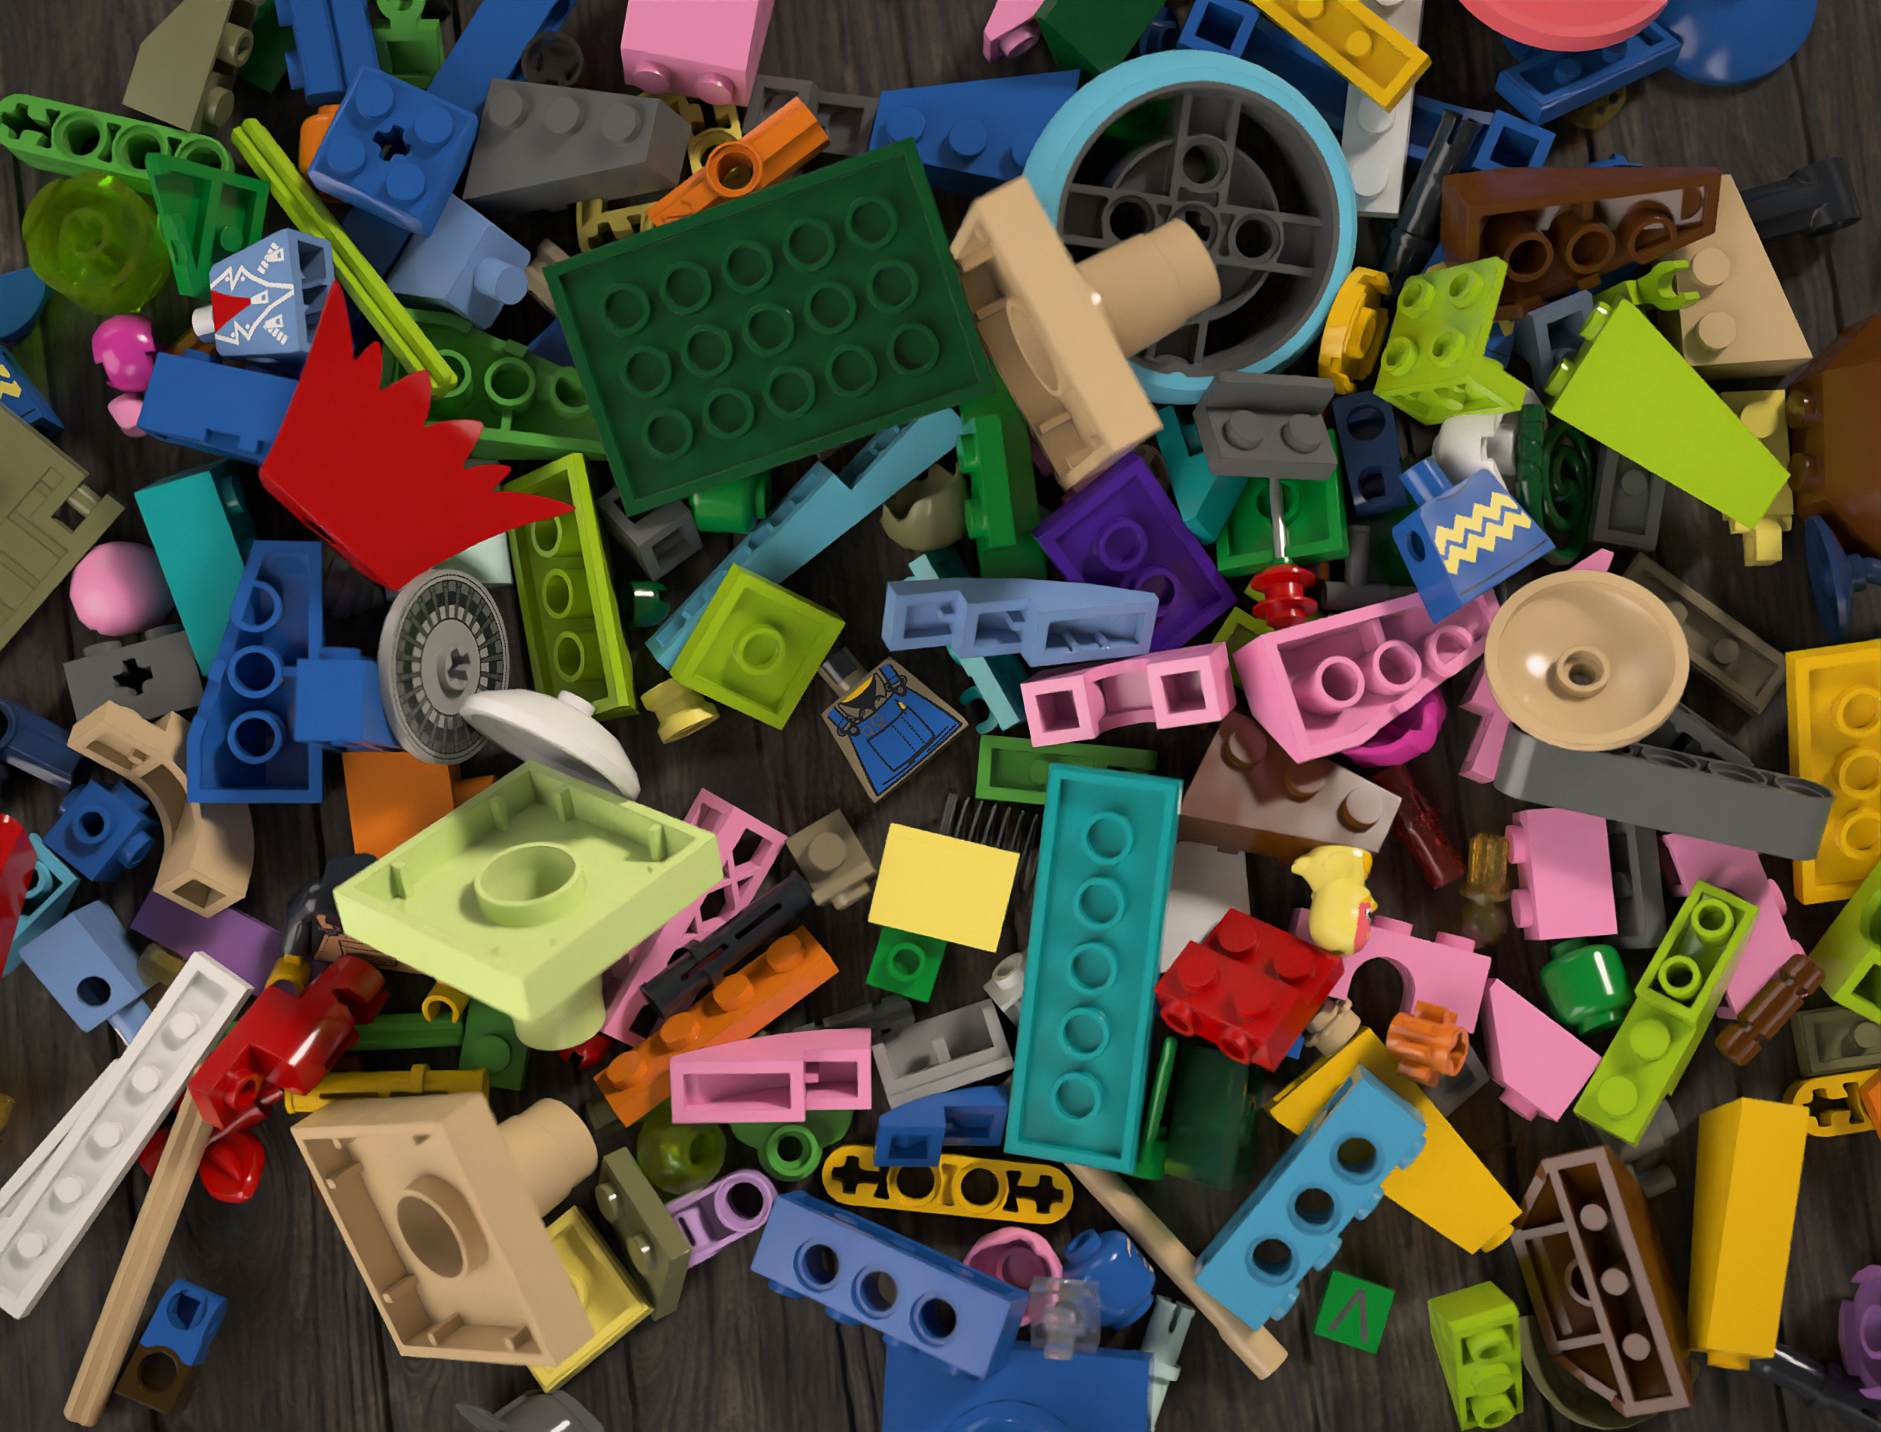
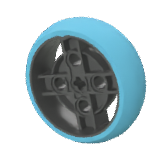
M1202 50L1163 51L1126 61L1100 74L1067 100L1049 121L1036 141L1022 173V176L1026 177L1062 245L1064 246L1065 243L1092 247L1093 255L1101 253L1138 234L1145 235L1173 219L1185 221V212L1186 222L1190 225H1196L1195 234L1204 245L1216 270L1221 298L1217 304L1189 318L1182 327L1126 360L1149 402L1173 405L1198 404L1215 374L1220 371L1278 375L1302 356L1320 336L1326 326L1328 315L1337 293L1347 276L1351 273L1357 239V206L1348 164L1337 139L1323 117L1297 89L1270 71L1235 56ZM1168 99L1163 134L1140 143L1125 154L1111 169L1101 187L1072 183L1081 161L1091 146L1113 123L1140 106ZM1240 112L1254 121L1269 136L1286 161L1296 188L1300 215L1279 212L1275 193L1266 175L1250 156L1235 145ZM1193 146L1200 148L1207 159L1205 175L1195 183L1190 181L1183 171L1184 156ZM1126 203L1133 209L1136 224L1133 232L1128 237L1120 240L1112 233L1110 216L1116 206ZM1249 220L1256 226L1259 241L1251 254L1243 256L1236 246L1235 236L1239 227ZM1270 272L1291 274L1281 297L1270 313L1255 329L1235 344L1221 351L1203 356L1209 323L1220 320L1245 304L1259 290Z

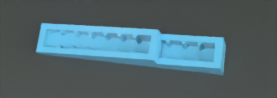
M949 408L878 432L837 476L821 462L817 461L769 512L768 519L759 522L754 530L741 541L645 643L656 661L667 670L672 668L733 562L776 584H780L954 448L957 435L963 434L961 418Z

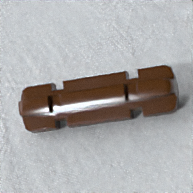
M1805 954L1792 955L1780 968L1779 973L1781 977L1776 980L1771 978L1737 1015L1740 1022L1737 1025L1729 1024L1717 1036L1714 1044L1725 1058L1736 1065L1743 1066L1748 1064L1762 1049L1758 1043L1764 1039L1769 1041L1804 1003L1801 996L1806 993L1811 996L1824 982L1826 973L1813 959Z

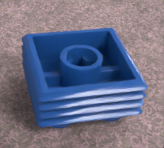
M362 64L358 68L307 173L318 190L420 237L429 238L475 147L480 125L474 113L368 64ZM397 141L404 142L408 154L406 156L395 154L390 162L386 161L382 151L384 147L394 145Z

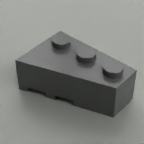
M491 78L462 200L497 223H504L516 220V215L537 210L547 209L552 213L569 209V204L596 198H601L606 202L678 187L692 125L661 99Z

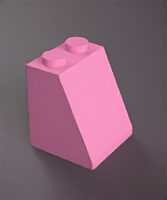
M629 0L620 47L625 84L637 86L653 94L669 92L700 98L702 101L712 105L733 104L748 107L775 0Z

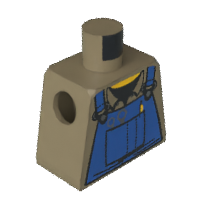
M844 647L829 658L817 671L839 697L821 716L868 796L876 806H879L969 729V723L963 716L891 657L884 660L868 673L850 650Z

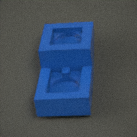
M980 1086L936 1093L898 1106L879 1116L873 1152L874 1167H939L942 1146H1000L1009 1108L1006 1086Z

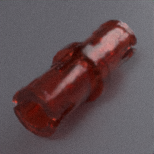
M1405 763L1391 765L1367 779L1402 798L1392 821L1396 827L1392 833L1397 842L1404 841L1410 853L1413 854L1431 890L1446 885L1468 871L1467 866L1453 848L1439 823V820L1443 818L1437 806L1433 808L1429 806L1415 784Z

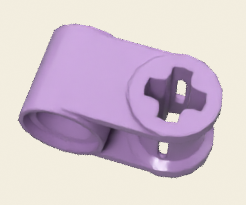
M748 1165L738 1168L704 1187L698 1186L664 1204L692 1248L688 1268L728 1247L731 1242L758 1229L768 1220L777 1195H780V1189L777 1180L770 1176L762 1167ZM748 1182L757 1186L763 1196L761 1212L745 1214L737 1209L732 1200V1189L735 1184Z

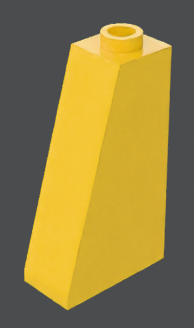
M1359 1025L1354 1035L1339 1050L1329 1056L1322 1055L1261 1106L1272 1119L1299 1136L1358 1063H1360L1420 1110L1427 1129L1422 1134L1427 1139L1424 1148L1406 1169L1401 1170L1397 1166L1393 1168L1380 1184L1384 1189L1383 1194L1471 1254H1474L1480 1248L1484 1252L1493 1250L1502 1244L1515 1229L1510 1222L1522 1213L1521 1209L1415 1082L1407 1080V1077L1397 1075L1396 1071L1399 1062L1388 1058L1386 1046L1370 1027ZM1351 1137L1341 1143L1337 1154L1347 1162L1359 1163L1366 1160L1372 1154L1374 1145L1365 1138Z
M1740 1098L1699 1114L1687 1327L1689 1350L1708 1353L1707 1365L1727 1369L1749 1370L1750 1359L1774 1358L1809 1121L1808 1107Z

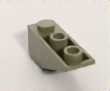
M184 0L141 43L122 104L186 131L218 136L220 127L228 121L233 111L234 94L232 89L239 67L246 63L251 54L254 43L251 30L258 8L266 0Z

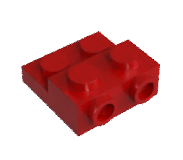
M1230 907L1203 945L1192 940L1188 942L1154 987V991L1161 1009V1017L1172 1029L1185 1036H1193L1194 1033L1216 1043L1233 1060L1244 1064L1253 1061L1274 1072L1345 973L1342 957Z

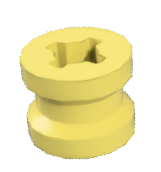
M673 678L660 683L640 697L645 708L648 711L654 712L660 722L657 732L663 744L684 738L711 724L720 717L715 705L705 701L701 693L675 682Z

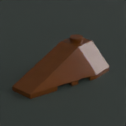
M1717 167L1498 168L1445 175L1442 182L1440 239L1446 267H1454L1492 257L1500 258L1508 264L1493 322L1524 318L1528 312L1543 307L1544 301L1575 287L1579 291H1583L1601 284L1600 276L1635 261L1644 265L1714 234L1722 171Z

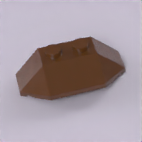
M1878 312L1845 327L1790 385V395L1786 402L1785 417L1788 426L1791 428V459L1787 467V471L1791 475L1787 482L1792 490L1794 512L1804 522H1806L1808 516L1819 515L1834 532L1845 555L1858 552L1861 558L1872 557L1881 560V312Z
M1608 1143L1544 1157L1540 1161L1534 1174L1535 1177L1519 1206L1522 1213L1511 1223L1515 1229L1510 1238L1549 1357L1587 1387L1611 1401V1406L1625 1417L1690 1407L1693 1404L1687 1317L1645 1191Z

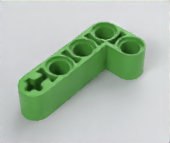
M13 94L0 101V143L22 162L34 168L153 195L147 169H140V162L143 156L146 155V152L161 149L160 153L206 166L213 163H221V170L246 176L244 168L219 141L209 136L27 94ZM39 126L51 136V140L43 133L37 132ZM100 135L96 149L89 154L80 155L84 142L90 137ZM158 214L156 228L160 239L166 244Z

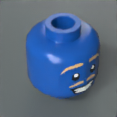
M1088 1229L1071 1240L1063 1250V1255L1067 1260L1062 1268V1291L1083 1318L1095 1327L1111 1326L1115 1330L1123 1329L1138 1320L1152 1305L1154 1296L1151 1291L1155 1285V1272L1125 1233L1118 1230H1110L1097 1234L1094 1229Z

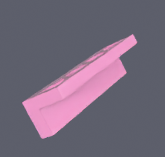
M704 788L699 792L683 822L717 835L724 879L602 971V995L606 1009V1019L600 1031L632 1047H636L648 1038L630 1029L642 1006L648 1004L639 986L644 982L647 983L666 968L676 949L683 947L692 939H696L698 942L702 941L738 914L740 910L748 906L785 844L784 840L788 838L786 835ZM747 828L763 837L750 861L735 866L732 851L744 830ZM723 888L726 902L719 915L702 922L700 906L707 894ZM717 949L684 974L681 980L685 981L719 956L723 949ZM698 992L671 1011L670 1015L665 1019L659 1017L649 1036L662 1028L669 1018L688 1009Z

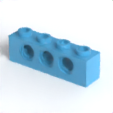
M1358 1063L1194 1263V1282L1256 1332L1269 1317H1272L1275 1321L1280 1320L1298 1298L1300 1289L1296 1285L1311 1267L1320 1271L1334 1257L1342 1243V1239L1337 1235L1353 1216L1361 1221L1376 1207L1384 1193V1189L1380 1184L1393 1168L1397 1166L1401 1170L1406 1169L1420 1154L1427 1141L1422 1135L1427 1129L1422 1112ZM1351 1137L1365 1138L1374 1145L1372 1154L1366 1160L1359 1163H1350L1343 1160L1337 1154V1150L1342 1142ZM1309 1188L1322 1189L1332 1197L1329 1206L1317 1213H1309L1300 1209L1295 1200L1301 1192ZM1266 1239H1278L1290 1248V1252L1281 1261L1266 1262L1254 1253V1249L1260 1242Z

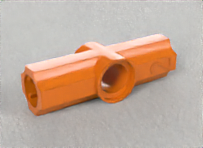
M796 96L738 141H729L717 146L709 155L703 168L647 209L645 213L657 227L776 185L830 146V139L811 111ZM738 166H746L753 169L752 179L745 187L731 190L723 186L725 176L731 169Z

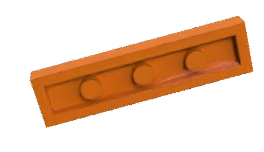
M801 925L789 935L776 940L766 952L740 971L724 978V981L717 985L714 990L688 1009L669 1018L662 1028L636 1047L617 1056L607 1068L593 1077L613 1111L627 1128L671 1096L670 1059L672 1056L705 1047L748 1039L838 973L839 970L818 941L804 925Z

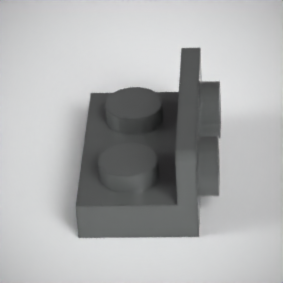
M1220 371L1216 373L1193 411V417L1211 475L1327 481L1338 466L1321 414L1336 392L1332 379L1300 375L1245 373L1241 371Z

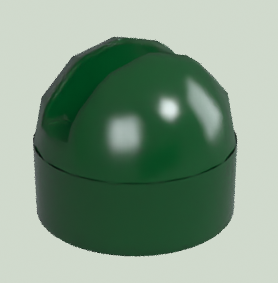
M646 577L624 579L620 592V606L623 621L628 629L649 628L660 624L666 619L670 611V604L660 602L659 600L668 596L667 587L658 580L652 582Z

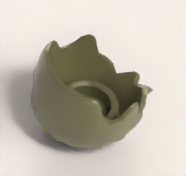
M934 462L928 467L927 478L911 480L882 503L883 515L879 521L888 537L901 547L917 552L945 549L948 546H952L956 541L963 539L968 534L965 522V501L971 499L967 474L961 473L957 462L956 474L947 471L941 464Z

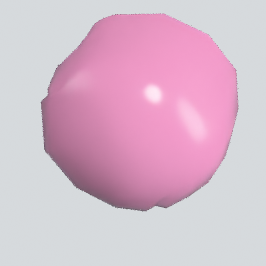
M124 541L99 544L91 548L72 569L70 599L78 619L89 629L97 630L99 634L123 637L160 627L175 606L156 551L147 545Z
M1004 1227L980 1237L962 1262L1031 1294L1020 1327L1048 1315L1062 1292L1063 1266L1058 1256L1042 1236L1023 1228Z

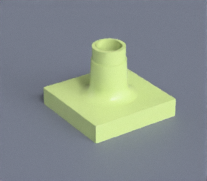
M529 759L335 888L333 893L346 935L512 1015L516 1035L521 1042L531 1048L551 1051L579 1045L589 1040L601 1029L606 1019V1009L602 995V971L722 881L724 875L716 834Z

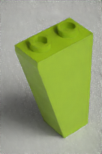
M1616 293L1608 305L1601 300L1598 301L1580 328L1579 335L1586 338L1574 359L1570 361L1563 357L1544 385L1543 391L1550 395L1544 404L1548 411L1737 522L1754 530L1791 474L1634 304Z

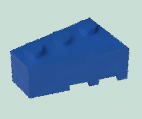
M184 349L182 357L158 352L136 427L161 441L262 467L281 428L299 381L284 378L276 372L257 366L246 365L245 369L222 365L221 359L192 349Z
M329 647L319 649V659H297L295 741L341 755L344 752L350 751L408 752L397 740L386 719L380 697L378 663L375 657L361 656V650Z

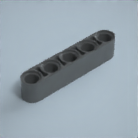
M1512 720L1508 724L1493 782L1497 790L1517 799L1801 861L1816 859L1835 798V793L1831 789L1807 779L1636 742L1603 751H1579L1561 748L1533 737L1517 726Z

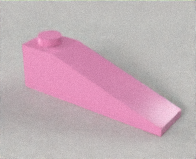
M1492 588L1437 624H1434L1418 592L1260 635L1234 652L1232 656L1253 717L1299 764L1361 745L1399 714L1407 711L1419 702L1422 697L1446 679L1455 675L1482 655L1485 650L1489 627L1500 607Z

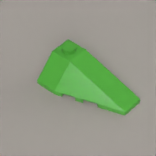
M405 308L458 379L456 388L448 392L443 399L436 401L430 399L428 417L424 426L427 427L438 422L461 419L476 420L483 423L481 435L467 459L558 460L571 453H583L589 461H608L576 368L571 366L561 367L530 353L528 347L511 339L505 342L476 329L473 322L455 314ZM383 342L382 375L379 390H383L409 375L385 342Z

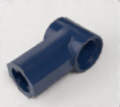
M0 698V710L5 713L8 719L7 732L0 739V760L69 793L87 779L96 761L67 746L71 730L30 711L21 703Z

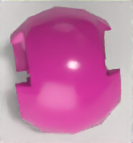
M120 313L100 324L93 334L92 351L96 364L103 362L105 371L110 379V382H106V384L125 393L147 390L158 352L165 353L168 349L167 342L159 343L157 334L152 324L157 323L154 319L140 313Z

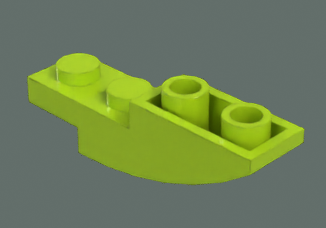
M1698 878L1634 991L1637 999L1573 1110L1576 1116L1634 1148L1637 1147L1666 1094L1671 1096L1703 1038L1749 941L1761 912L1759 907Z

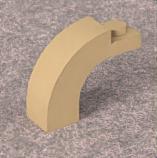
M109 700L73 725L67 746L127 778L137 785L150 799L161 820L165 843L163 858L153 891L208 919L241 900L246 895L252 872L255 846L254 830L248 804L187 803V735L191 723L171 711L151 724L142 719L134 710L119 706Z

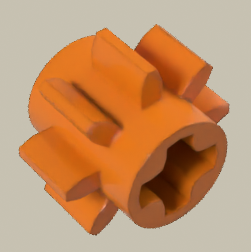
M1418 1000L1414 1014L1399 1012L1394 1017L1387 1034L1386 1052L1389 1059L1400 1062L1396 1071L1397 1075L1407 1077V1080L1436 1088L1439 1084L1440 1073L1455 1076L1459 1073L1467 1056L1469 1037L1466 1028L1455 1025L1458 1017L1457 1013L1448 1011V1007Z

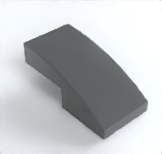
M756 74L742 129L744 136L797 96L817 119L831 142V145L816 157L843 161L868 152L879 98L820 91L813 81Z

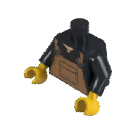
M357 853L349 858H330L323 877L311 878L291 896L287 904L279 950L284 952V956L275 962L265 989L269 984L277 987L279 980H288L296 986V996L299 997L311 978V968L303 959L304 956L310 954L312 961L333 963L338 956L351 955L368 962L378 970L430 976L344 933L333 890L378 861V858L369 853ZM436 979L437 982L422 1003L423 1016L428 1022H433L440 1011L441 1001H444L451 1007L452 1022L456 1023L469 1003L470 995Z

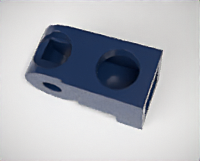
M1374 389L1331 398L1357 517L1408 507L1405 486L1399 478L1402 475L1400 465L1402 457L1392 404L1373 393Z

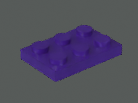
M1132 451L1127 453L1030 531L1066 582L1150 592L1157 596L1159 604L1149 653L1179 649L1239 601L1199 541L1183 522L1181 515L1142 458Z

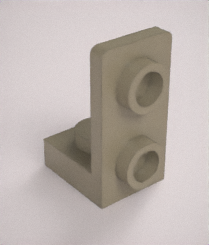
M840 808L784 840L814 892L811 895L817 906L825 907L833 903L836 910L842 911L873 892L867 881L879 874Z

